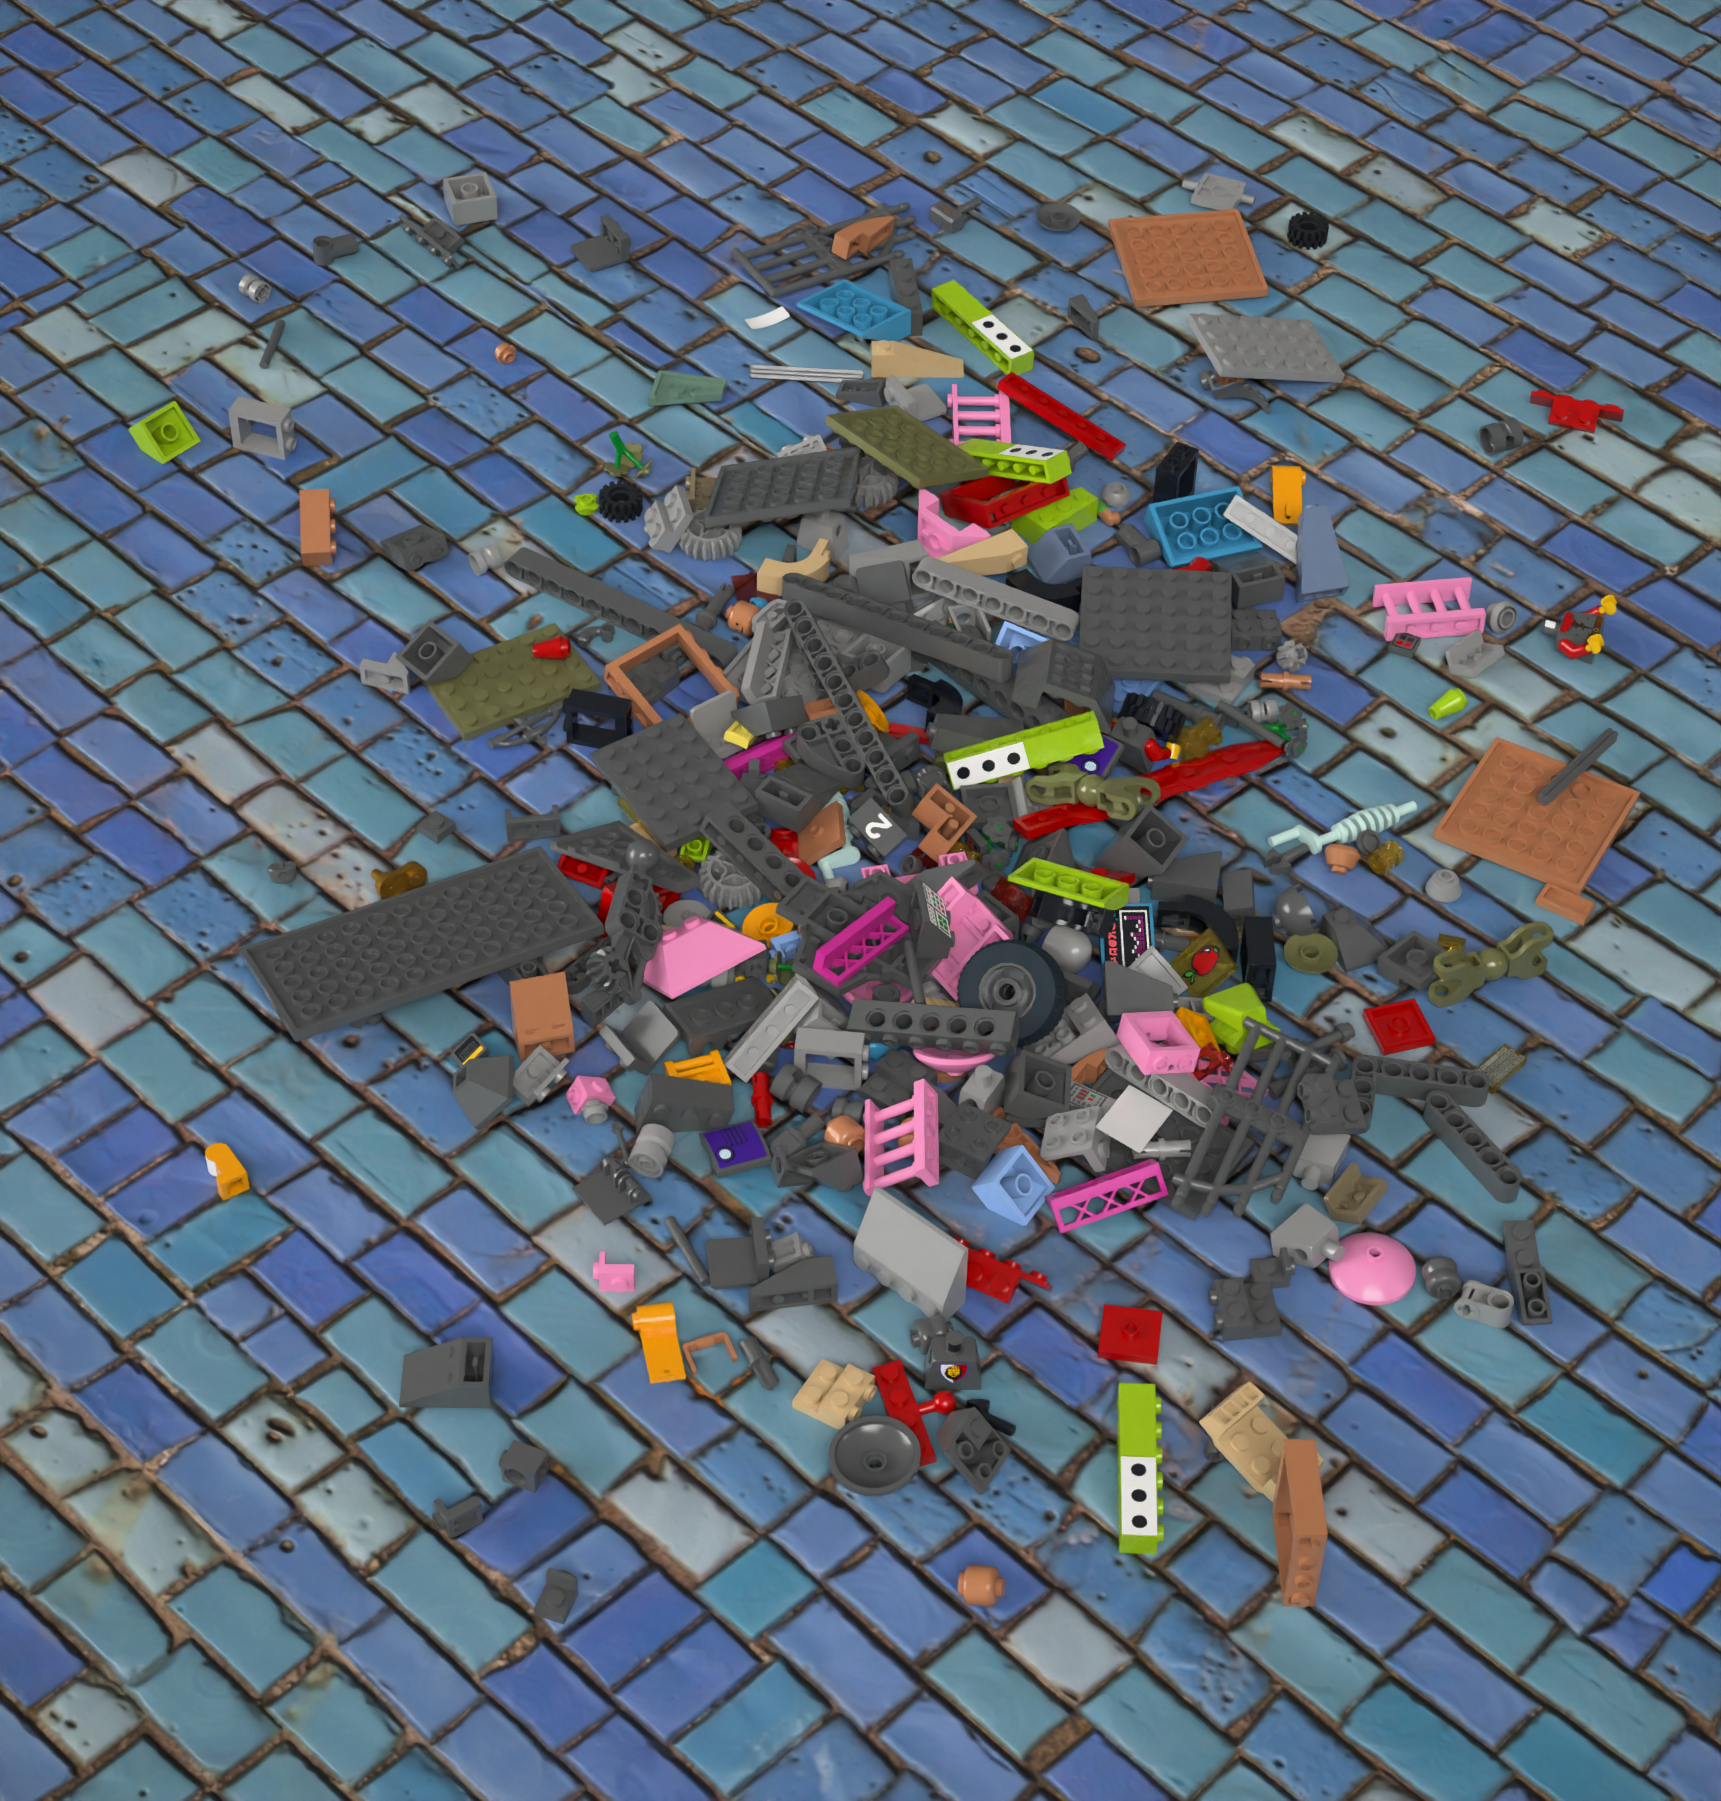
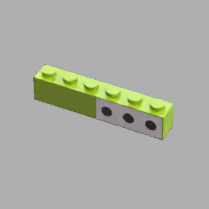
M955 280L932 288L931 307L1006 375L1011 371L1016 375H1020L1033 369L1035 354L1032 347L1021 340L1017 334L1012 332L990 310L968 293L964 287Z
M975 438L958 445L959 448L989 467L988 475L1052 484L1072 474L1070 459L1066 450Z
M1093 710L946 752L943 755L954 791L960 790L962 785H975L982 782L993 783L1003 776H1017L1022 774L1024 770L1032 768L1042 769L1047 767L1049 763L1056 761L1066 762L1072 760L1074 756L1081 754L1091 755L1105 747Z
M1119 1383L1118 1387L1119 1553L1156 1555L1158 1542H1163L1164 1524L1158 1523V1516H1163V1498L1158 1497L1157 1491L1162 1490L1163 1472H1157V1465H1162V1446H1157L1156 1439L1161 1440L1162 1422L1156 1421V1415L1161 1414V1396H1156L1155 1384Z

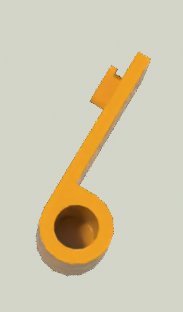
M1271 466L1270 488L1273 490V519L1282 525L1298 526V517L1302 513V485H1305L1306 472L1301 471V466Z
M672 1301L636 1306V1312L631 1313L633 1330H639L650 1384L686 1379L676 1333V1320Z

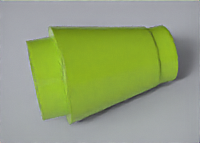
M1459 688L1449 689L1428 708V712L1437 721L1438 719L1463 711L1467 705V698Z

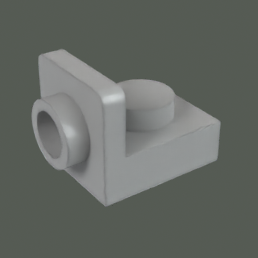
M798 1232L773 1241L771 1246H767L768 1252L773 1251L774 1269L771 1270L774 1273L780 1272L802 1259L815 1257L811 1243L805 1241Z

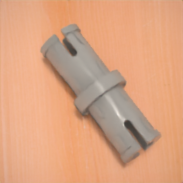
M1158 1138L1157 1141H1149L1140 1153L1132 1149L1133 1159L1158 1158L1159 1161H1165V1158L1173 1157L1191 1158V1151H1189L1191 1150L1190 1139L1165 1141L1164 1138Z

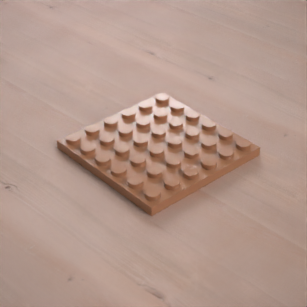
M1239 209L1109 219L1108 228L1135 307L1168 306L1171 304H1191L1195 302L1268 296L1269 289Z
M1496 737L1434 830L1433 839L1541 882H1549L1580 896L1638 802L1641 792L1584 771L1550 804L1543 805L1537 801L1538 792L1569 764Z

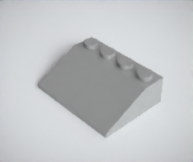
M877 1186L873 1191L854 1241L853 1262L862 1271H867L876 1277L883 1286L890 1287L897 1292L903 1300L917 1306L927 1317L930 1318L931 1316L941 1314L945 1321H947L965 1304L968 1248Z

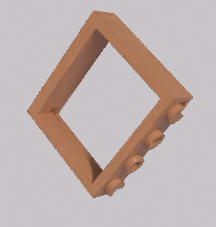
M680 623L605 665L604 680L618 697L632 700L633 715L644 729L663 720L624 673L676 643L719 694L728 690H732L735 693L738 709L740 693L737 687L728 682L722 669L713 664L707 651L697 645L691 632L685 630ZM691 717L686 718L691 724Z
M1284 1439L1272 1507L1283 1606H1300V1608L1315 1605L1328 1533L1316 1440Z

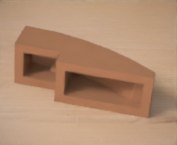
M884 216L867 219L843 228L835 233L831 252L845 260L857 251L864 254L869 253L891 236L895 217Z

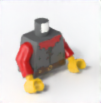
M1607 595L1601 600L1602 606L1598 605L1583 612L1566 611L1561 623L1546 620L1543 634L1556 637L1554 647L1556 652L1566 655L1571 660L1577 659L1592 664L1595 654L1599 653L1601 647L1605 645L1602 638L1606 618L1604 613L1607 615L1615 614L1617 601L1613 595Z

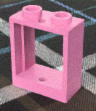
M1173 1011L1122 1013L1116 1037L1144 1075L1194 1072L1200 1048ZM1167 1040L1170 1046L1153 1047L1150 1041Z

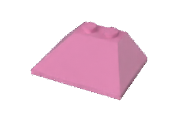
M952 876L937 894L944 899L946 911H950V931L955 933V945L950 947L948 959H942L931 974L958 1002V980L961 977V972H963V967L966 966V962L970 960V957L975 955V952L979 951L980 948L986 947L987 944L995 941L998 942L999 940H1012L1013 934L984 902Z
M692 916L687 918L683 925L675 929L670 928L663 931L662 939L657 944L653 959L646 964L643 983L673 999L766 950L765 944L732 927L701 916Z

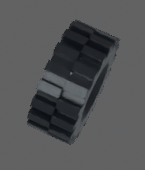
M1133 692L1126 695L1117 716L1118 720L1122 716L1135 718L1138 723L1154 731L1156 740L1170 743L1177 742L1187 719L1185 714L1174 709L1173 706L1166 705L1163 701H1157L1153 697H1146L1143 694L1138 695Z

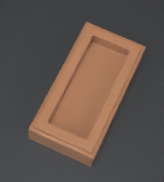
M1549 882L1546 883L1535 901V905L1583 926L1596 906L1595 902Z

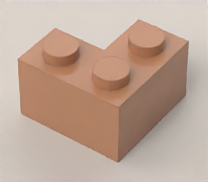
M937 783L924 796L911 814L930 829L918 847L937 863H939V855L947 854L977 818V815Z

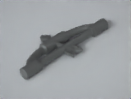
M561 701L547 707L546 711L530 720L525 718L522 713L519 718H512L519 726L503 735L499 734L488 740L489 748L493 750L498 746L512 747L529 743L536 738L538 739L537 743L545 745L547 743L546 737L541 736L547 733L557 722L563 703ZM551 716L550 720L545 724L535 728L531 727L544 718ZM525 729L528 730L520 738L505 741Z

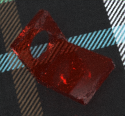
M1212 1042L1200 1049L1197 1061L1202 1057L1210 1058V1064L1203 1070H1199L1195 1066L1192 1073L1198 1081L1204 1079L1221 1065L1230 1075L1232 1070L1230 1065L1234 1062L1224 1049L1219 1052Z

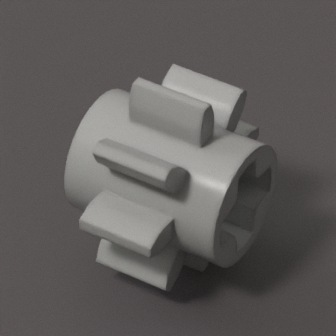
M1290 640L1277 648L1279 651L1277 652L1276 660L1283 670L1289 668L1290 673L1306 665L1307 650L1302 643L1295 644L1294 640Z

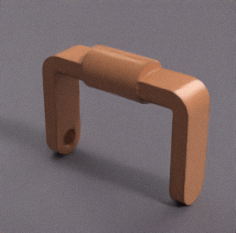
M725 1332L703 1336L683 1345V1356L692 1375L697 1373L689 1353L692 1351H699L723 1342L732 1362L738 1360L733 1345Z

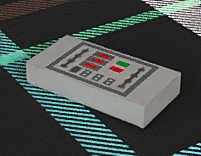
M1071 1080L1070 1111L1099 1105L1104 1114H1106L1116 1102L1115 1099Z

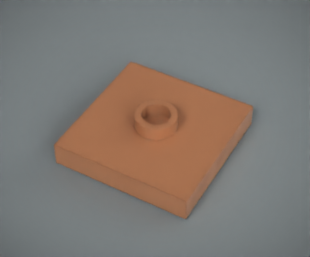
M838 801L820 810L799 834L797 833L799 859L809 866L846 844L843 807Z

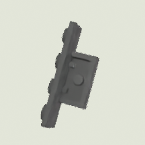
M402 214L398 217L403 223L402 229L410 236L414 234V238L422 246L428 245L427 249L435 257L440 255L441 261L447 267L453 266L457 270L461 268L452 254L465 241L449 226L434 216L422 229H419Z

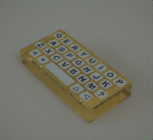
M1504 1044L1475 1070L1488 1074L1491 1081L1488 1092L1493 1094L1526 1065L1527 1058L1507 1044Z

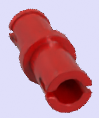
M757 1072L756 1075H752L753 1095L751 1096V1105L754 1107V1122L758 1128H768V1125L771 1126L773 1124L771 1116L773 1095L769 1092L770 1076L765 1072Z

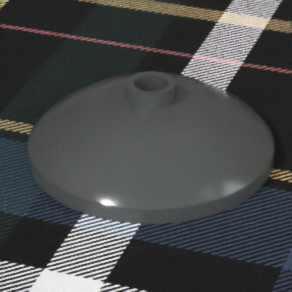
M865 1416L849 1422L836 1433L829 1447V1465L835 1479L849 1491L864 1496H884L902 1489L914 1478L921 1462L920 1444L914 1432L901 1421L887 1416Z

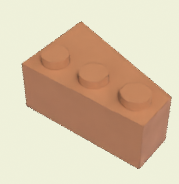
M329 489L299 490L301 557L303 566L333 565V555H337L336 540H333V534H336V519H333V513H336L335 498H330Z

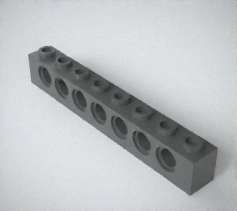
M928 656L929 663L1008 719L1023 721L1024 730L1071 717L1069 713L1043 695H1041L1036 709L1021 707L1016 702L1011 701L1015 675L1013 674L1012 678L1008 681H995Z

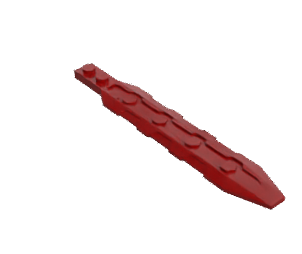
M1267 740L1231 744L1209 751L1205 755L1187 761H1178L1166 765L1162 769L1135 776L1153 779L1158 783L1161 791L1160 799L1155 802L1158 803L1164 801L1165 798L1186 791H1195L1207 787L1208 784L1229 777H1238L1259 770L1284 754L1285 744L1281 749ZM1141 788V794L1152 795L1147 788ZM1081 802L1077 804L1063 803L1013 819V828L1025 839L1029 840L1072 825L1100 822L1111 817L1107 815L1105 810L1098 809V806L1088 807Z

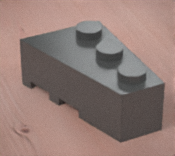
M650 1073L634 1109L636 1135H639L642 1127L647 1124L662 1125L672 1133L707 1131L727 1126L734 1113L732 1085Z

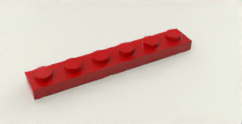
M1012 371L999 381L997 389L1100 453L1103 457L1113 461L1124 452L1126 447L1124 442Z

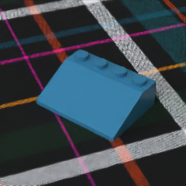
M846 279L797 302V307L862 338L898 342L911 334L910 309Z
M1239 486L1148 505L1143 520L1150 538L1158 542L1161 555L1171 569L1189 565L1196 557H1203L1210 561L1262 550L1263 546L1259 539L1223 516L1235 494L1244 498Z

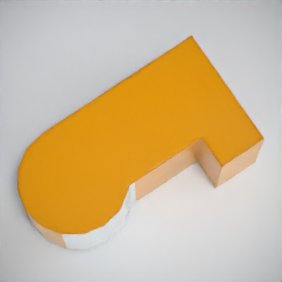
M223 1143L210 1145L205 1151L207 1169L211 1175L216 1176L218 1193L223 1201L250 1189L247 1172L231 1149Z

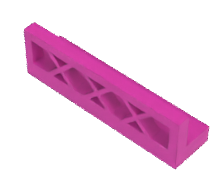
M797 731L786 736L782 733L779 737L764 741L723 762L739 781L742 778V773L749 772V759H760V773L764 774L792 760L782 748V742L797 734Z
M887 896L816 951L813 970L836 987H839L908 934L910 927L893 915L896 901ZM889 923L898 931L895 933L883 932V927ZM867 939H876L880 941V944L878 946H866L865 941ZM849 953H862V958L860 960L848 959L847 955ZM832 966L844 967V972L838 976L829 969Z
M1151 1158L1047 1195L1045 1199L1048 1208L1053 1212L1059 1232L1064 1233L1169 1194L1159 1163ZM1155 1176L1160 1190L1150 1194L1141 1191L1140 1188L1144 1180ZM1138 1182L1136 1187L1131 1186V1184ZM1127 1187L1133 1190L1128 1202L1121 1204L1113 1200L1119 1188ZM1110 1192V1194H1109L1108 1197L1102 1195V1194H1105V1193ZM1138 1193L1143 1195L1142 1197L1136 1198ZM1098 1196L1106 1200L1100 1212L1093 1213L1086 1210L1091 1198ZM1083 1202L1081 1207L1076 1204ZM1111 1203L1117 1205V1206H1114V1207L1109 1208V1206H1110ZM1072 1206L1079 1210L1074 1221L1063 1224L1060 1209ZM1084 1213H1086V1214L1089 1215V1216H1086V1217H1083V1218H1082V1216H1083Z

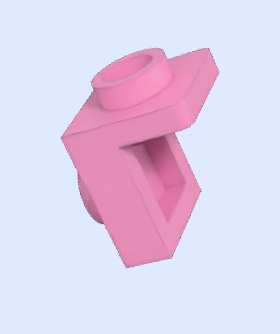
M578 1075L566 1093V1098L574 1114H581V1109L585 1107L588 1101L600 1100L601 1103L611 1106L615 1100V1096L606 1078Z
M600 1251L599 1262L593 1263V1279L599 1280V1291L635 1292L634 1264H606V1251Z

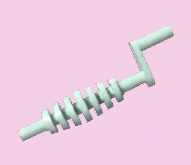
M840 791L822 808L824 809L835 801L842 805L846 844L841 846V850L825 856L817 862L825 883L827 879L835 878L832 869L855 864L861 857L859 849L852 846L850 842L853 838L847 830L849 827L847 819L850 817V810Z
M1414 801L1397 807L1393 804H1386L1361 810L1341 820L1340 823L1332 825L1331 832L1320 836L1299 824L1290 830L1268 837V844L1270 847H1274L1298 838L1301 843L1307 844L1312 854H1317L1322 851L1323 845L1334 841L1337 844L1355 842L1359 833L1365 830H1373L1379 834L1383 830L1397 824L1400 816L1416 811L1417 805Z

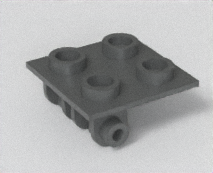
M611 1156L603 1160V1171L572 1187L574 1193L604 1226L652 1199L649 1193L619 1160Z

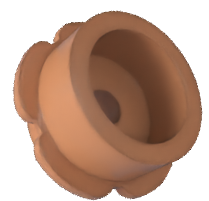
M505 342L496 348L494 355L500 364H509L516 357V348L514 345H509V343Z

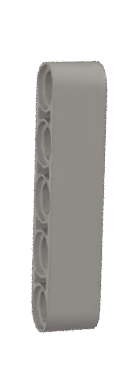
M1121 1042L1106 1050L1104 1054L1106 1056L1105 1063L1113 1072L1203 1128L1206 1127L1214 1110L1206 1106L1213 1091L1211 1088L1187 1073L1144 1075Z

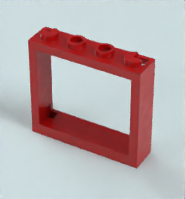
M991 475L974 481L969 480L939 493L945 516L971 524L975 523L988 529L1070 496L1066 477L1052 484L1026 480L1015 482V479ZM1025 485V486H1023V487H1021V488H1018V489H1016V490H1013V491H1011V492H1009V493H1006V494H1004V495H1001V496H999V497H997V498H994V499L989 500V501H987V502H983V501H985V500H987V499H990V498H992V497H994V496H997V495L1002 494V493H1004V492H1006V491H1009V490H1011V489H1014V488H1016V487H1018V486ZM991 514H993V521H991L990 518Z

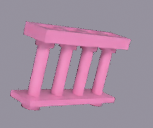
M952 384V394H947V408H952L953 439H949V441L958 446L966 442L959 441V435L995 436V438H1000L996 439L998 442L1011 443L1009 396L999 390V394H994V396H957V384ZM958 406H994V408L998 409H995V411H958ZM958 420L995 421V423L999 424L995 426H958Z
M1471 577L1375 585L1372 605L1373 607L1385 606L1388 613L1384 630L1385 640L1392 641L1396 633H1409L1421 637V639L1469 635L1474 630H1481V633H1483L1486 612L1484 608L1471 609L1468 602L1472 584ZM1457 600L1461 610L1447 611L1444 601ZM1433 602L1437 612L1423 613L1419 603ZM1409 604L1413 614L1399 615L1395 605Z
M923 1078L914 1082V1095L909 1100L882 1110L871 1099L865 1100V1113L863 1114V1121L865 1123V1180L862 1183L865 1193L868 1196H872L877 1186L884 1190L885 1187L916 1176L921 1178L928 1187L939 1184L937 1092ZM914 1110L912 1121L884 1131L885 1120ZM914 1132L912 1143L884 1153L885 1142ZM914 1155L915 1162H913L912 1166L884 1176V1165Z

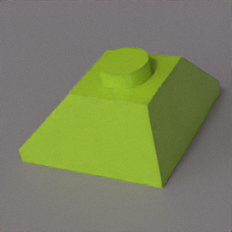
M176 401L171 402L128 429L139 448L161 464L168 462L201 441Z

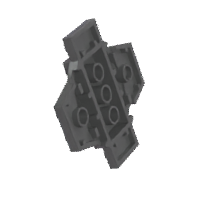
M881 870L854 883V887L848 891H840L839 886L829 888L806 875L776 908L778 915L798 925L797 934L800 935L801 943L793 962L792 971L837 997L869 981H881L884 984H891L893 981H896L912 991L903 948V942L911 940L910 929L908 934L839 987H836L813 970L816 951L887 896L896 901L893 915L909 926L907 917L914 889ZM889 923L883 927V932L895 933L898 931ZM867 939L865 944L866 946H878L880 941ZM849 953L847 957L851 960H860L862 953ZM917 959L922 982L938 966L942 959ZM832 966L829 970L839 976L844 972V967Z

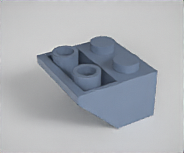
M1071 523L1049 529L1028 550L1027 560L1040 581L1048 584H1059L1082 577L1083 566H1091V552Z

